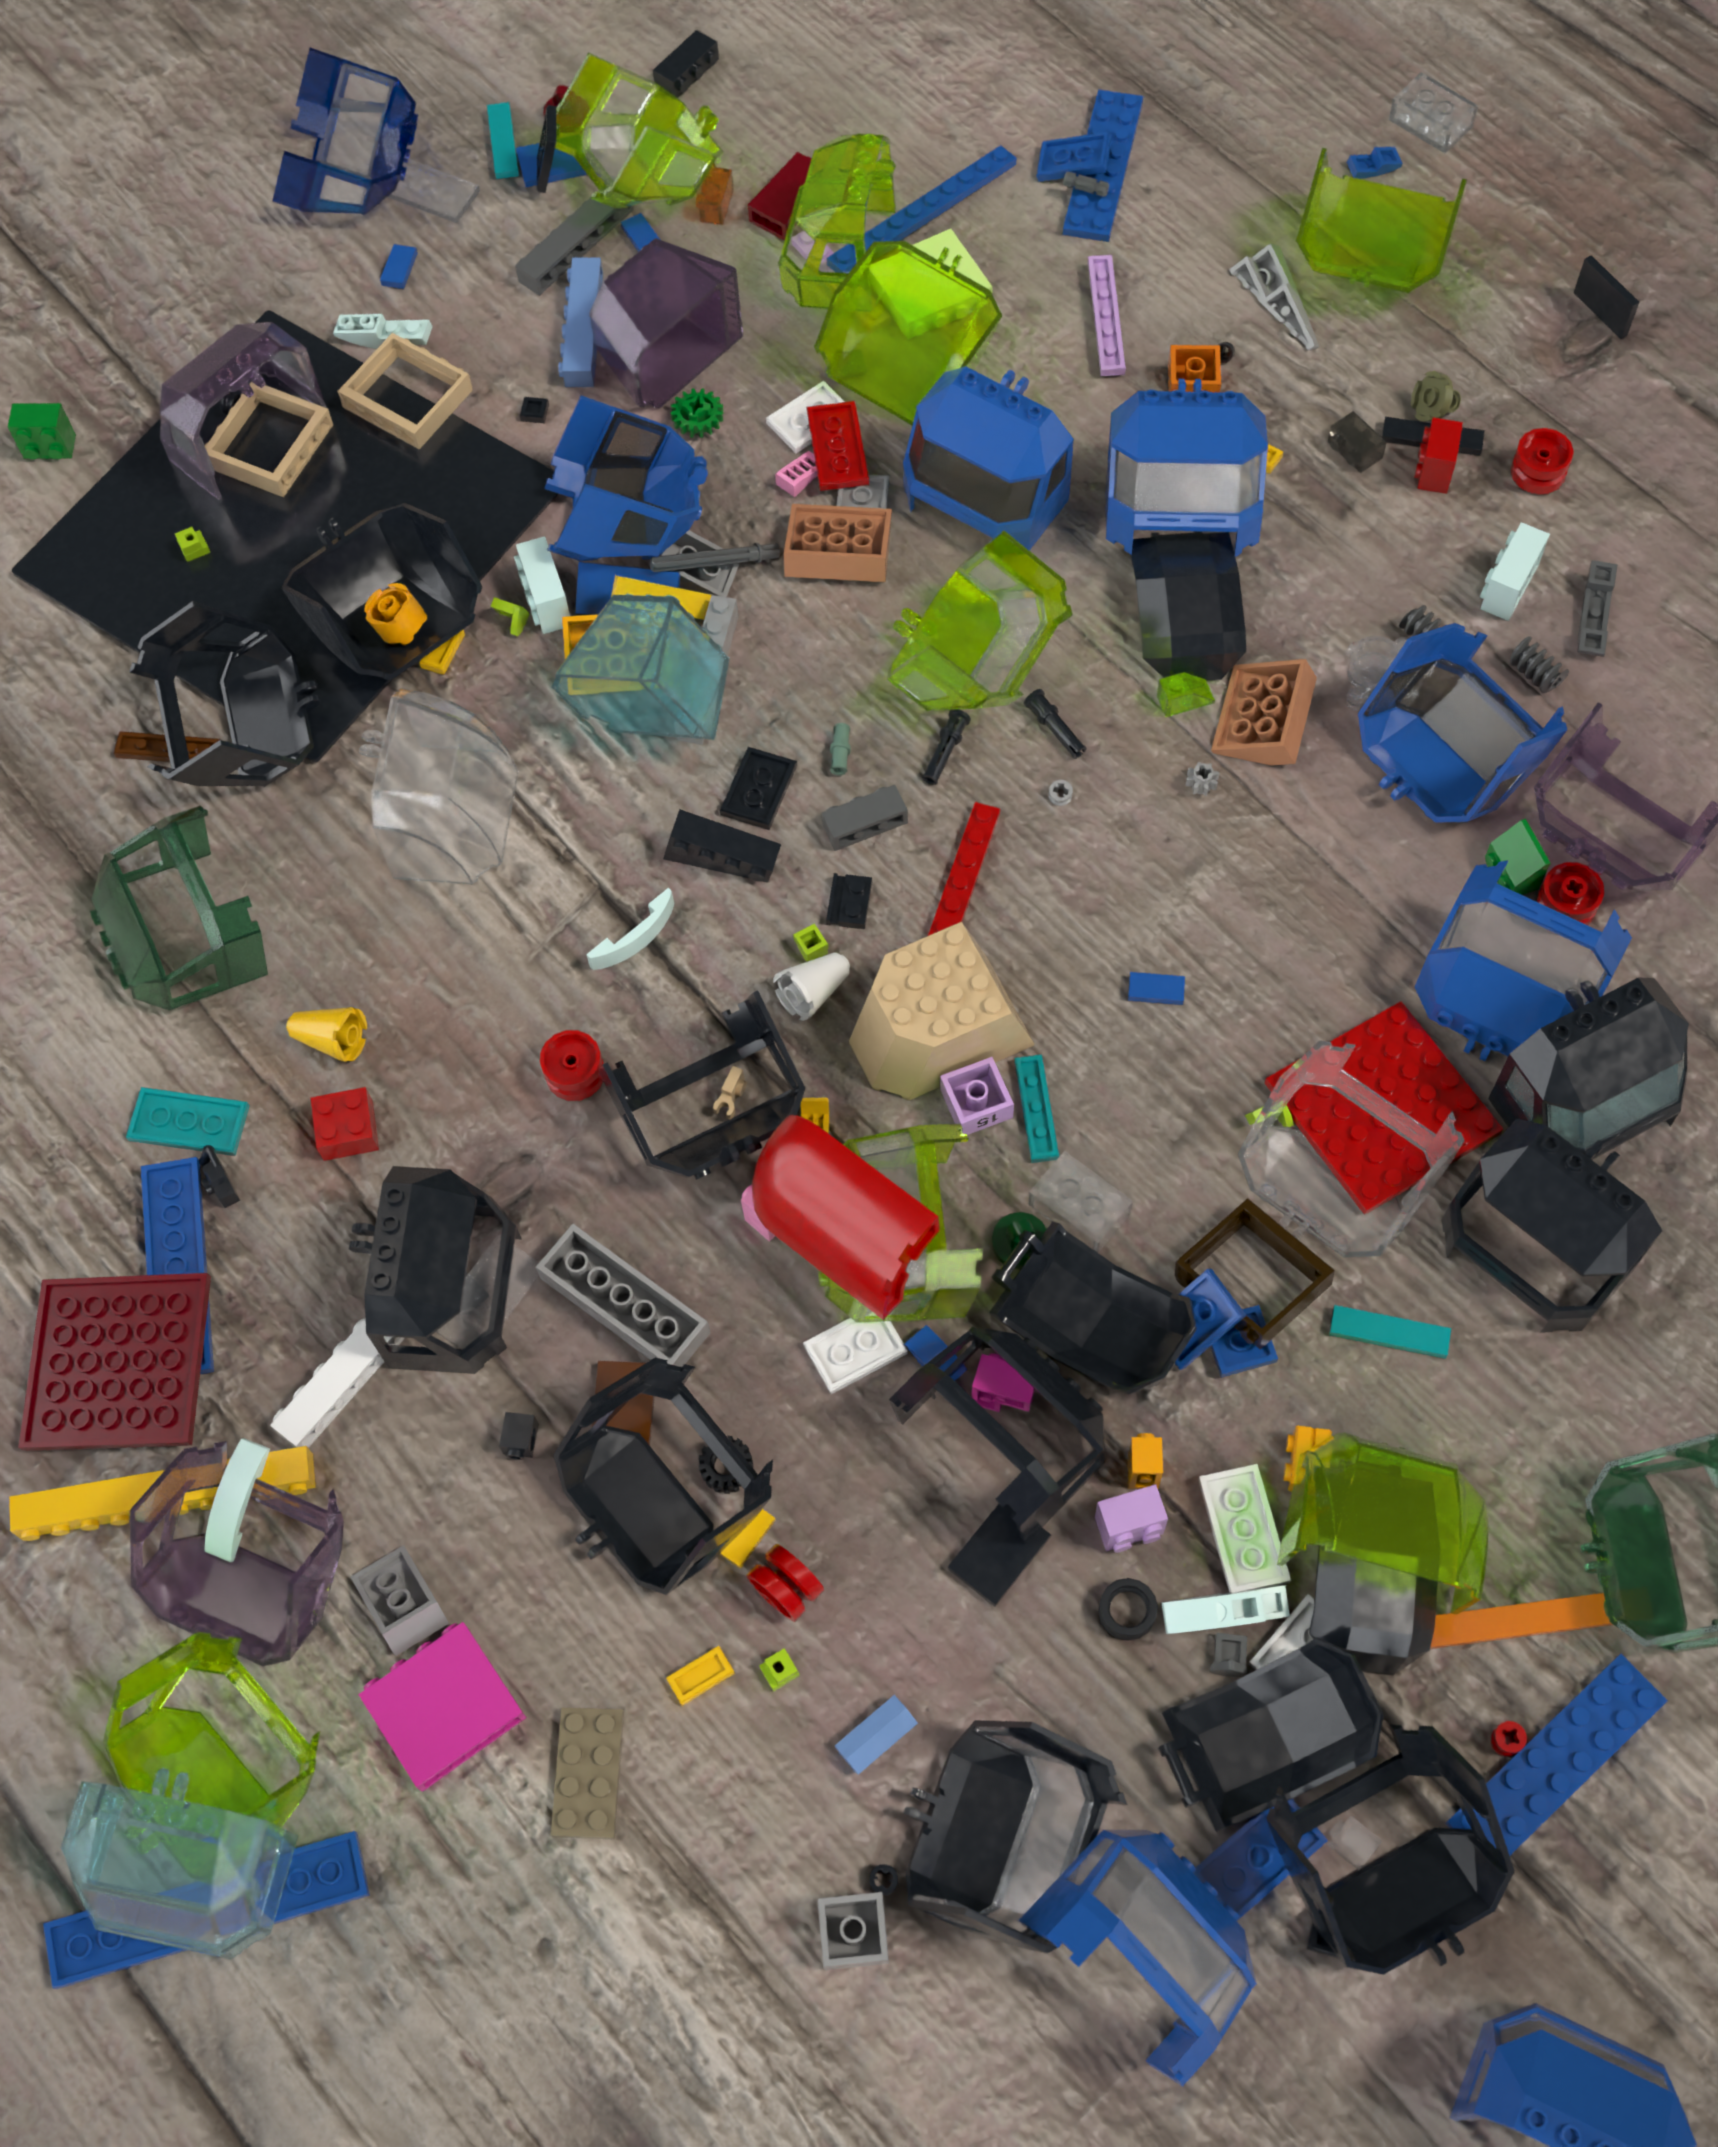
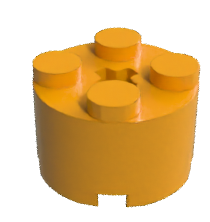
M392 583L388 585V589L384 591L378 589L369 597L364 607L365 618L383 641L391 644L401 643L406 645L413 640L414 634L417 633L426 621L427 615L405 585Z

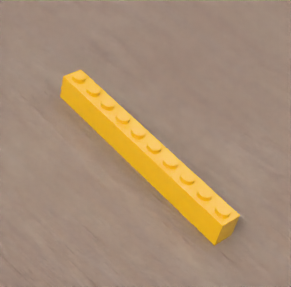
M307 1446L269 1452L262 1475L255 1479L249 1499L271 1500L277 1498V1494L289 1493L291 1495H300L306 1493L307 1489L316 1488L313 1453ZM230 1459L9 1496L10 1531L23 1541H33L39 1539L40 1535L50 1533L54 1536L69 1534L70 1530L79 1528L84 1531L98 1529L99 1525L111 1523V1525L119 1526L128 1524L129 1520L132 1519L154 1520L159 1518V1515L167 1513L171 1515H184L190 1509L196 1508L211 1510L219 1484Z

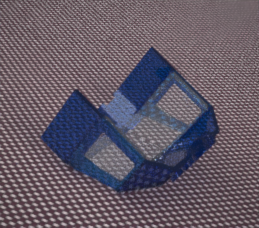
M309 47L296 106L300 107L297 120L292 119L290 129L317 138L313 158L311 160L284 151L272 202L303 212L366 215L397 189L399 180L404 181L407 167L403 166V162L408 163L411 149H408L407 146H411L414 142L419 114L414 113L416 102L397 77Z

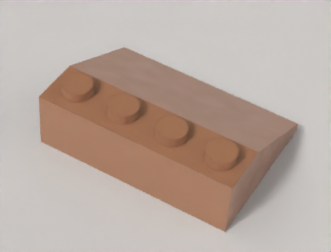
M792 504L784 548L785 577L886 582L892 509Z
M1306 659L1234 665L1214 737L1212 753L1266 765L1295 764L1317 680Z

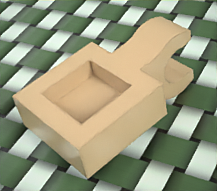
M732 1066L721 1089L722 1093L713 1105L714 1114H718L722 1107H728L727 1119L731 1120L734 1117L735 1100L737 1096L741 1097L747 1085L743 1069Z

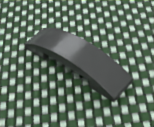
M1592 560L1590 563L1579 624L1578 653L1602 657L1605 655L1608 636L1607 625L1618 564Z

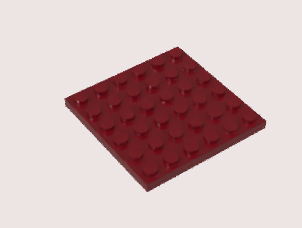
M208 1273L43 1279L18 1448L23 1451L191 1446L193 1443L211 1276Z

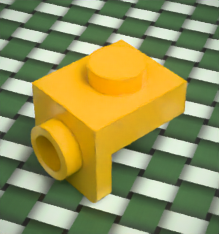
M802 1098L801 1117L818 1125L828 1134L830 1122L829 1099Z

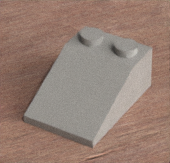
M687 531L659 556L723 548L691 531ZM739 563L670 571L680 572L679 588L727 597Z
M404 1545L351 1576L358 1592L395 1656L449 1624Z

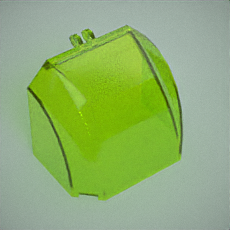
M1322 148L1296 239L1312 271L1318 274L1350 280L1349 284L1353 285L1355 282L1364 283L1366 288L1372 285L1405 294L1439 277L1443 270L1464 203L1467 180L1462 179L1455 201H1445V197L1357 179L1347 175H1343L1340 178L1331 174L1332 168L1328 166L1327 149Z
M874 241L834 291L814 348L817 353L821 354L827 366L826 373L830 379L908 424L913 425L916 406L944 372L965 366L975 370L996 331L1002 314L991 290L956 271L962 260V256L959 254L955 256L952 266L949 267L944 264L950 250L944 247L937 260L906 241Z
M1345 1432L1337 1433L1300 1454L1277 1565L1284 1566L1300 1550L1306 1551L1307 1545L1325 1546V1551L1329 1553H1336L1454 1586L1455 1591L1450 1613L1457 1615L1479 1602L1482 1597L1489 1530L1486 1501L1454 1462L1412 1452L1405 1448L1390 1446L1387 1443L1372 1441Z

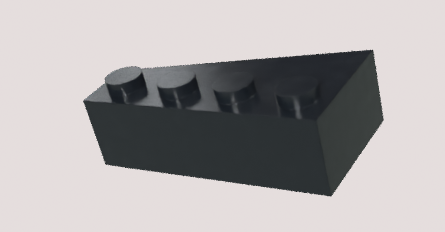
M679 809L663 859L768 883L781 844Z

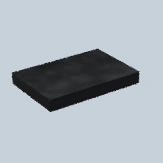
M548 105L546 108L537 152V190L541 193H546L556 146V106Z
M1590 255L1584 259L1573 293L1620 339L1628 336L1639 301Z
M748 747L722 804L720 815L770 830L797 768V761Z
M1007 1503L1003 1507L999 1504L948 1565L949 1571L994 1607H996L1051 1538V1534L1044 1528H1041L1025 1545L1020 1539L1016 1523L1010 1517L1014 1511Z

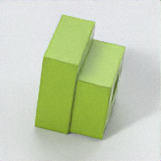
M193 527L175 533L177 542L187 562L210 553L200 530L195 532Z
M815 923L793 934L798 950L806 962L828 954V943Z
M785 1648L765 1659V1662L759 1665L773 1692L800 1676ZM781 1662L784 1670L781 1673H776L773 1668L774 1664Z

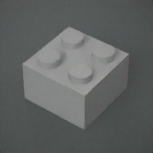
M882 1892L818 1899L823 1967L825 1970L889 1964Z

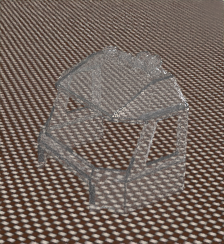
M1319 1041L1279 1078L1240 1148L1238 1156L1249 1189L1283 1213L1284 1217L1279 1224L1284 1229L1289 1226L1291 1221L1299 1225L1292 1234L1296 1239L1300 1240L1307 1231L1344 1258L1381 1256L1406 1228L1465 1140L1462 1133L1456 1131L1454 1127L1456 1119L1453 1112L1448 1115L1438 1133L1435 1134L1344 1071L1343 1067L1356 1045L1345 1044L1342 1048L1332 1046L1329 1041ZM1304 1084L1332 1087L1424 1152L1431 1169L1402 1199L1403 1209H1401L1396 1196L1364 1215L1299 1128L1273 1125L1293 1094ZM1270 1112H1272V1113L1270 1114L1269 1118L1267 1119V1121L1265 1122V1124L1263 1125V1123H1264V1121L1266 1120L1268 1114H1269Z

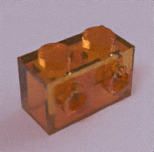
M709 166L707 175L702 177L701 194L698 193L696 196V208H699L700 222L723 225L734 191L732 169Z

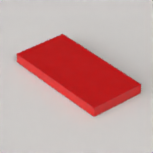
M855 401L806 407L820 491L869 485V475Z

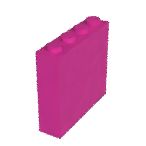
M464 1622L459 1625L454 1623L442 1632L443 1636L433 1643L428 1641L416 1650V1655L407 1661L403 1659L395 1663L390 1668V1673L381 1679L378 1677L369 1681L363 1687L364 1691L358 1694L411 1780L421 1792L527 1718Z

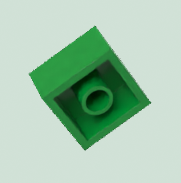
M12 403L7 427L24 459L72 458L76 434L61 403Z

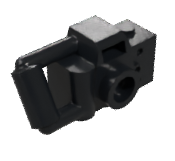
M206 1145L199 1158V1164L202 1166L206 1179L202 1180V1183L209 1196L215 1193L224 1208H227L240 1201V1198L224 1166L216 1156L214 1147Z

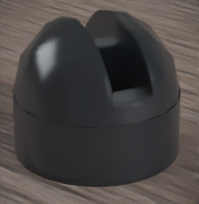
M1221 342L1219 344L1220 363H1227L1234 357L1235 347L1232 343ZM1226 347L1228 348L1227 357L1224 356Z

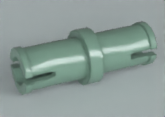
M837 723L833 728V743L830 745V753L832 754L830 771L834 775L842 776L847 773V759L851 753V746L849 745L850 726L846 723Z

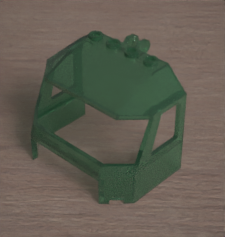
M201 805L164 817L113 851L104 854L91 898L94 910L90 911V915L94 925H100L103 930L99 932L104 947L110 946L105 951L107 958L112 963L113 971L119 977L123 989H129L133 999L166 1010L178 1008L268 975L261 930L257 920L251 922L247 908L252 907L249 896L216 907L194 861L211 855L204 819L205 816H208V810L203 809ZM157 841L161 861L122 874L117 861ZM175 868L178 870L197 910L211 948L166 976L155 944L127 883ZM214 964L217 977L215 984L172 998L171 986Z
M1716 1433L1606 1462L1585 1499L1587 1507L1585 1516L1591 1527L1593 1540L1591 1543L1581 1545V1552L1587 1555L1595 1554L1597 1557V1561L1584 1564L1585 1572L1590 1574L1597 1573L1599 1583L1603 1587L1605 1597L1604 1611L1609 1618V1622L1647 1648L1677 1653L1718 1647V1619L1712 1620L1711 1626L1686 1631L1688 1622L1663 1505L1645 1476L1703 1466L1718 1490V1434ZM1664 1456H1673L1680 1459L1642 1467L1630 1466ZM1703 1636H1712V1637H1714V1638H1708V1639H1702V1640H1695V1641L1683 1642V1641H1685V1640H1690V1639L1699 1638V1637H1703Z

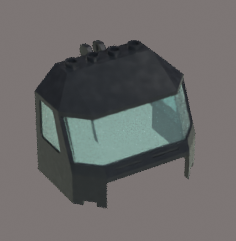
M1638 977L1599 997L1598 990L1593 986V983L1585 980L1580 983V988L1589 1001L1586 1005H1584L1582 997L1574 988L1565 991V997L1574 1011L1540 1028L1509 1054L1488 1097V1100L1508 1128L1516 1119L1547 1125L1585 1155L1597 1140L1600 1139L1604 1142V1145L1599 1154L1593 1157L1595 1159L1664 1121L1671 1127L1681 1111L1687 1081V1031L1689 1023L1655 978Z

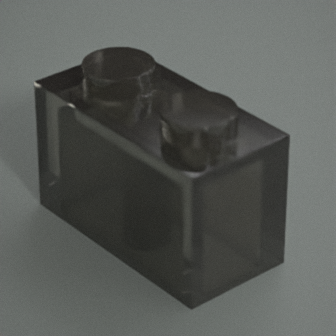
M1354 411L1331 425L1327 441L1333 450L1338 451L1346 459L1347 463L1356 468L1360 473L1383 459L1387 444Z

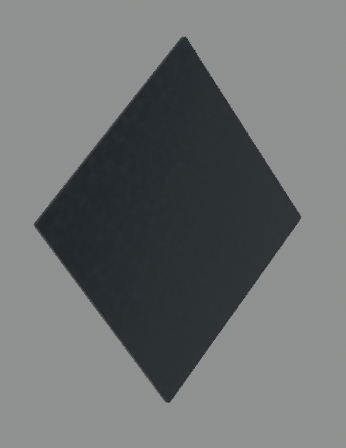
M268 310L12 568V573L15 577L139 654L141 650L138 649L141 637L192 601L270 625L295 654L301 684L309 680L315 681L318 685V690L314 691V693L303 695L304 698L318 695L321 699V704L316 708L307 710L314 747L305 758L316 763L321 760L391 682L390 679L358 674L343 663L305 623L281 588L293 567L325 546L318 537L316 529L321 526L327 532L330 540L333 541L337 536L329 527L328 520L331 518L338 523L344 533L376 511L407 503L448 522L479 581H481L556 498L558 493L545 489L547 479H552L554 471L453 413L420 449H417L343 408L338 390L364 363L275 312ZM384 374L363 394V396L416 425L435 405L432 401ZM252 380L327 408L333 422L332 428L284 497L209 469L201 453L205 444L215 434L217 427L227 417L221 411L223 394L230 392L232 395L239 394L241 396L243 390L247 389ZM259 402L224 454L273 473L309 420ZM193 527L195 532L201 531L210 553L187 562L177 542L175 533ZM223 623L202 639L241 642L255 631ZM184 651L175 676L225 707L220 680L230 652Z

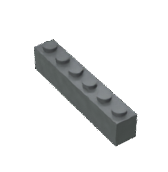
M612 180L600 187L590 199L585 201L572 215H569L560 226L552 230L550 235L537 244L530 253L519 260L515 265L519 283L540 296L568 268H571L572 258H582L634 210L631 192Z

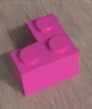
M990 1353L989 1356L981 1354L972 1385V1398L982 1408L1000 1412L1002 1404L1029 1412L1035 1388L999 1354Z

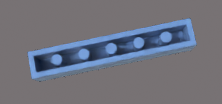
M572 258V266L567 269V279L570 286H566L565 290L568 305H564L566 324H562V337L565 339V342L560 344V354L563 362H559L558 367L559 377H563L565 387H594L604 275L601 258Z

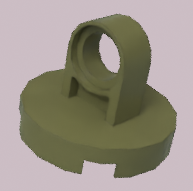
M1437 371L1425 373L1424 375L1427 376L1422 381H1417L1412 392L1411 407L1416 410L1417 415L1415 417L1423 422L1431 423L1433 417L1442 419L1447 412H1455L1461 404V395L1458 391L1453 390L1452 381L1448 375Z

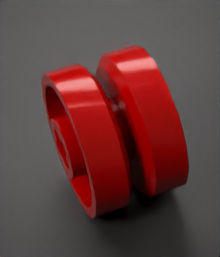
M1537 428L1525 433L1519 440L1510 471L1513 481L1521 489L1533 494H1549L1558 490L1564 483L1574 453L1572 443L1564 434L1554 429Z
M1564 862L1554 866L1547 873L1536 902L1589 925L1604 897V883L1599 874L1591 867L1579 862Z
M565 1030L554 1034L545 1042L540 1052V1066L548 1088L552 1093L566 1101H581L591 1097L600 1089L603 1080L598 1070L604 1062L597 1042L589 1034L579 1030Z
M774 1544L765 1554L766 1562L770 1568L765 1565L756 1564L746 1577L773 1608L792 1622H796L805 1612L804 1602L800 1597L814 1602L824 1591V1587L799 1559L781 1545Z

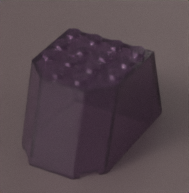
M657 238L648 245H645L641 251L631 259H628L623 266L603 281L589 312L596 349L634 402L643 408L645 405L660 409L743 337L736 268Z

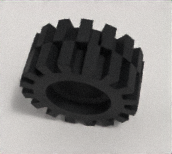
M728 1435V1439L754 1469L748 1446L744 1445L739 1438L734 1440L733 1436ZM704 1446L702 1448V1455H699L698 1460L699 1470L706 1485L709 1488L713 1487L714 1491L720 1493V1490H723L725 1494H730V1490L733 1489L735 1492L739 1491L741 1485L732 1474L722 1475L716 1471L715 1462L718 1457L709 1446Z

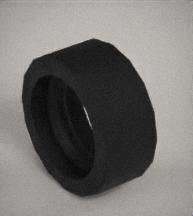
M1125 1578L1116 1580L1107 1586L1101 1595L1098 1613L1101 1624L1109 1634L1117 1639L1129 1641L1139 1639L1150 1631L1156 1620L1158 1605L1156 1596L1149 1586L1140 1580ZM1121 1592H1133L1139 1595L1145 1602L1146 1615L1143 1621L1136 1626H1121L1111 1616V1601Z

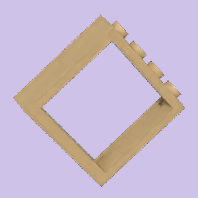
M391 333L338 390V394L343 408L420 449L473 391L469 374L464 372L462 368H457L449 364L446 359L438 358L427 349L412 344L407 338L403 339ZM398 357L452 386L417 425L363 396Z
M252 380L247 389L243 390L235 406L229 410L223 423L217 427L211 440L205 444L201 453L209 469L284 497L332 428L333 422L327 408ZM259 402L309 420L273 473L224 454Z

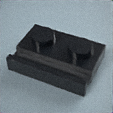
M834 873L826 925L838 924L839 927L865 929L873 883L872 877L847 874L846 876H839L838 873Z

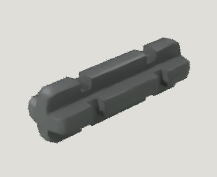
M1066 172L1064 176V186L1070 188L1076 186L1075 189L1092 194L1097 192L1096 195L1103 197L1108 194V182L1101 180L1097 182V179L1080 174L1077 177L1076 173Z

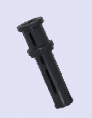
M1037 689L1030 693L1024 701L1026 708H1031L1040 724L1047 725L1073 759L1082 756L1083 753L1080 750L1085 752L1086 746L1081 743L1060 718L1056 705H1051L1045 698V692L1042 689Z
M951 709L948 713L949 719L945 727H942L939 732L941 739L922 776V779L928 784L937 785L954 746L961 742V734L965 726L970 724V716L962 710ZM943 752L942 758H941V760H940L938 766H936V763H937V761H938V759H939L941 753Z

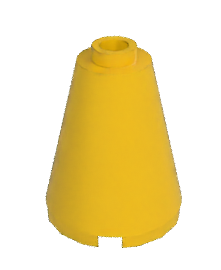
M347 1007L294 1012L287 1020L286 1028L291 1038L339 1061L347 1062L356 1060L361 1054L366 1039L362 1038L363 1029L367 1030V1022L364 1013L360 1009Z

